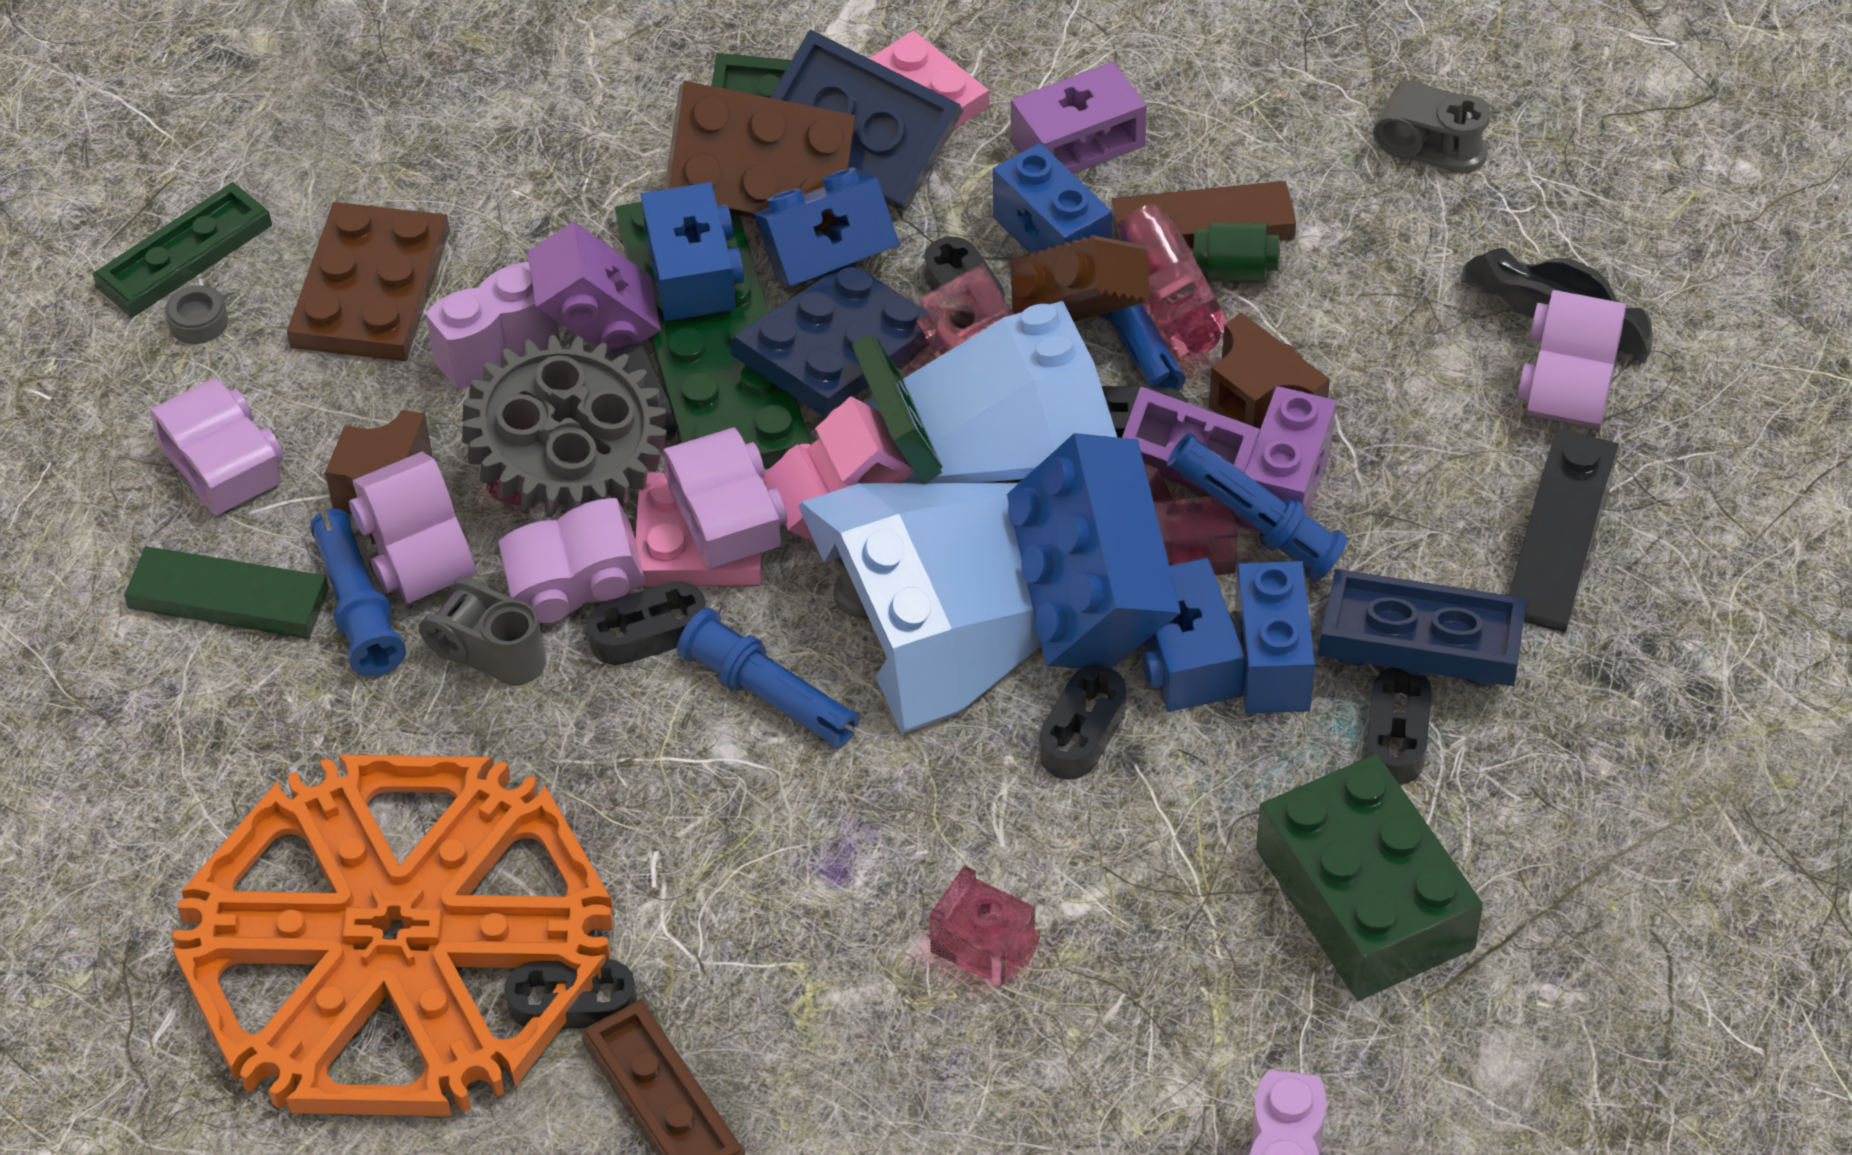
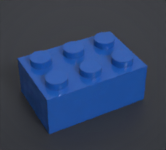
M1073 433L1007 493L1009 518L1014 525L1022 559V574L1027 581L1035 616V631L1041 641L1046 666L1083 669L1087 666L1101 665L1114 668L1181 613L1138 439Z

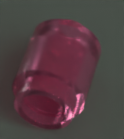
M1158 204L1141 207L1118 223L1116 229L1121 236L1120 241L1141 244L1148 249L1150 294L1159 292L1162 297H1168L1180 292L1193 281L1191 273L1196 269L1198 262L1169 213H1162Z

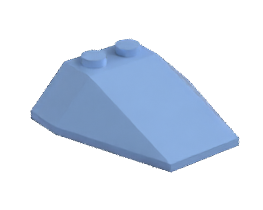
M1063 301L1053 304H1036L1026 308L1022 313L1004 317L904 378L943 466L941 468L942 473L927 483H985L1024 479L1073 433L1117 437L1095 364ZM874 397L864 402L880 411ZM914 472L903 483L922 482Z
M858 483L802 501L799 505L800 512L823 562L826 563L842 558L887 659L876 675V679L901 735L959 715L1042 647L1035 631V616L1027 581L1022 574V559L1014 525L1008 513L1007 493L1018 483Z

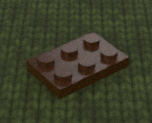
M684 81L679 85L664 189L711 182L717 206L727 204L730 214L755 218L754 213L769 208L768 198L796 188H800L803 195L824 187L822 182L824 177L848 169L855 115ZM821 212L822 223L813 228L814 230L828 233L827 225L830 222L836 221L833 215Z
M333 202L287 329L290 348L407 361L450 232L447 214Z

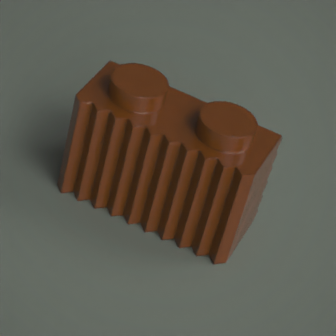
M1090 235L1089 238L1082 237L1080 241L1065 242L1063 246L1056 245L1055 248L1048 247L1047 250H1039L1038 253L1023 254L1021 258L1014 257L1011 262L1012 311L1014 314H1018L1036 304H1053L1063 301L1073 322L1146 303L1150 298L1148 249L1141 244Z

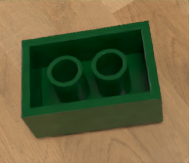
M1377 753L1260 803L1256 850L1357 1001L1476 949L1483 902Z

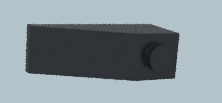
M1557 428L1541 476L1509 591V596L1527 598L1524 622L1566 633L1610 493L1619 443Z

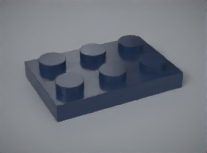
M811 29L808 31L770 97L855 115L848 168H856L858 174L866 173L877 177L885 201L904 211L908 209L963 113L959 103Z
M851 263L829 273L734 335L730 355L825 417L844 403L850 396L854 397L869 386L852 347L853 343L868 334H871L872 337L875 336L897 367L937 339L941 320Z
M1335 569L1320 636L1318 656L1335 658L1341 663L1353 666L1373 664L1399 668L1408 674L1416 676L1437 674L1462 678L1479 686L1500 684L1514 687L1527 598Z

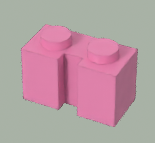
M852 396L831 411L827 418L815 428L820 437L812 445L797 444L789 449L776 464L765 472V477L763 478L768 490L777 488L782 497L787 514V524H785L787 529L811 542H814L799 509L802 501L858 483H903L914 473L912 467L893 442L881 412Z

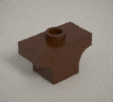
M1241 312L1224 324L1222 359L1211 367L1209 408L1217 414L1261 429L1276 386L1328 398L1330 379L1305 361L1294 347L1281 343Z
M401 410L399 415L390 423L372 429L344 425L325 471L333 509H340L352 515L349 500L357 498L352 480L422 451L432 456L424 413ZM370 533L371 543L376 544L372 533Z

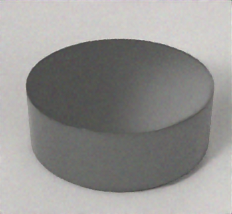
M196 285L183 288L170 297L165 307V315L171 334L184 343L200 344L211 341L218 337L228 324V313L223 296L216 289L208 286Z

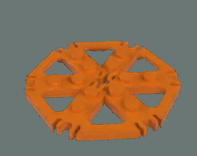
M338 754L341 768L347 776L339 777V772L334 762L326 758L320 761L325 780L314 787L304 785L296 772L289 774L288 783L293 799H289L282 792L279 781L274 784L183 888L182 895L184 899L179 900L177 906L181 921L184 923H200L199 926L192 930H173L172 933L175 948L172 947L176 963L234 1081L236 1082L240 1075L244 1089L252 1092L262 1079L272 1076L277 1077L278 1080L269 1089L272 1104L277 1108L287 1104L289 1113L452 1116L449 1101L442 1092L451 1091L456 1107L463 1112L470 1110L471 1105L466 1087L473 1081L483 1080L488 1082L497 1097L504 1094V1082L499 1066L504 1067L511 1075L514 1087H516L567 1022L566 1012L581 992L592 990V978L596 973H598L599 980L602 977L601 967L606 962V959H610L609 939L607 937H590L587 934L598 929L613 930L611 897L545 784L538 795L536 778L529 775L518 788L513 790L504 789L511 780L508 764L500 761L493 765L492 757ZM384 792L447 793L455 797L456 799L401 865L397 862L367 807L369 801L374 796ZM294 834L302 837L308 844L333 893L235 891V887L238 881L275 839L283 835ZM523 838L535 839L543 844L568 888L565 897L470 895L513 842ZM391 921H403L404 929L398 931L396 939L388 940L384 938L383 931L389 929ZM538 961H561L577 970V979L568 990H566V983L557 984L552 993H558V995L540 1017H532L518 1035L509 1039H498L492 1036L455 967L518 968L523 964ZM235 964L316 965L262 1031L255 1035L245 1032L240 1027L219 985L222 973ZM388 996L424 1064L422 1075L415 1082L401 1086L346 1085L334 1082L328 1076V1069L331 1063L385 997Z

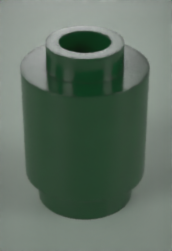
M1210 222L1209 228H1195L1193 247L1194 276H1208L1209 282L1267 283L1268 271H1279L1280 236L1269 235L1268 223Z

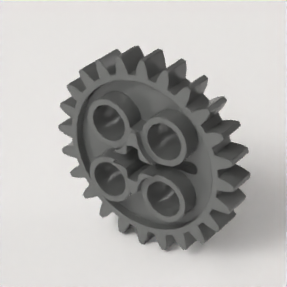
M550 335L548 350L540 351L530 339L525 340L524 356L522 357L505 348L502 350L501 367L486 362L483 365V379L471 381L469 399L464 400L462 443L469 444V464H481L480 481L483 484L500 479L498 493L500 499L503 500L517 491L522 494L521 510L527 511L536 500L545 502L546 516L551 518L559 504H567L570 511L582 503L606 499L608 495L612 498H617L621 504L627 503L629 486L643 490L646 487L647 473L657 472L660 452H663L667 431L664 429L666 409L658 407L659 389L645 388L647 371L642 369L628 374L629 356L623 354L613 361H609L606 359L607 344L603 342L592 353L585 352L582 337L576 336L570 349H562L555 335ZM603 422H611L614 424H605ZM515 428H525V430H519ZM563 461H574V462H576V463H575V464H571V463H565V462H563Z

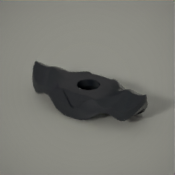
M1497 248L1485 254L1475 256L1462 269L1460 282L1472 283L1480 287L1487 294L1505 298L1515 312L1534 319L1537 303L1549 305L1552 290L1618 302L1609 282L1597 270L1570 258H1552L1537 264H1527L1519 261L1506 248ZM1626 308L1618 350L1632 354L1645 364L1650 354L1653 340L1650 317L1642 308Z

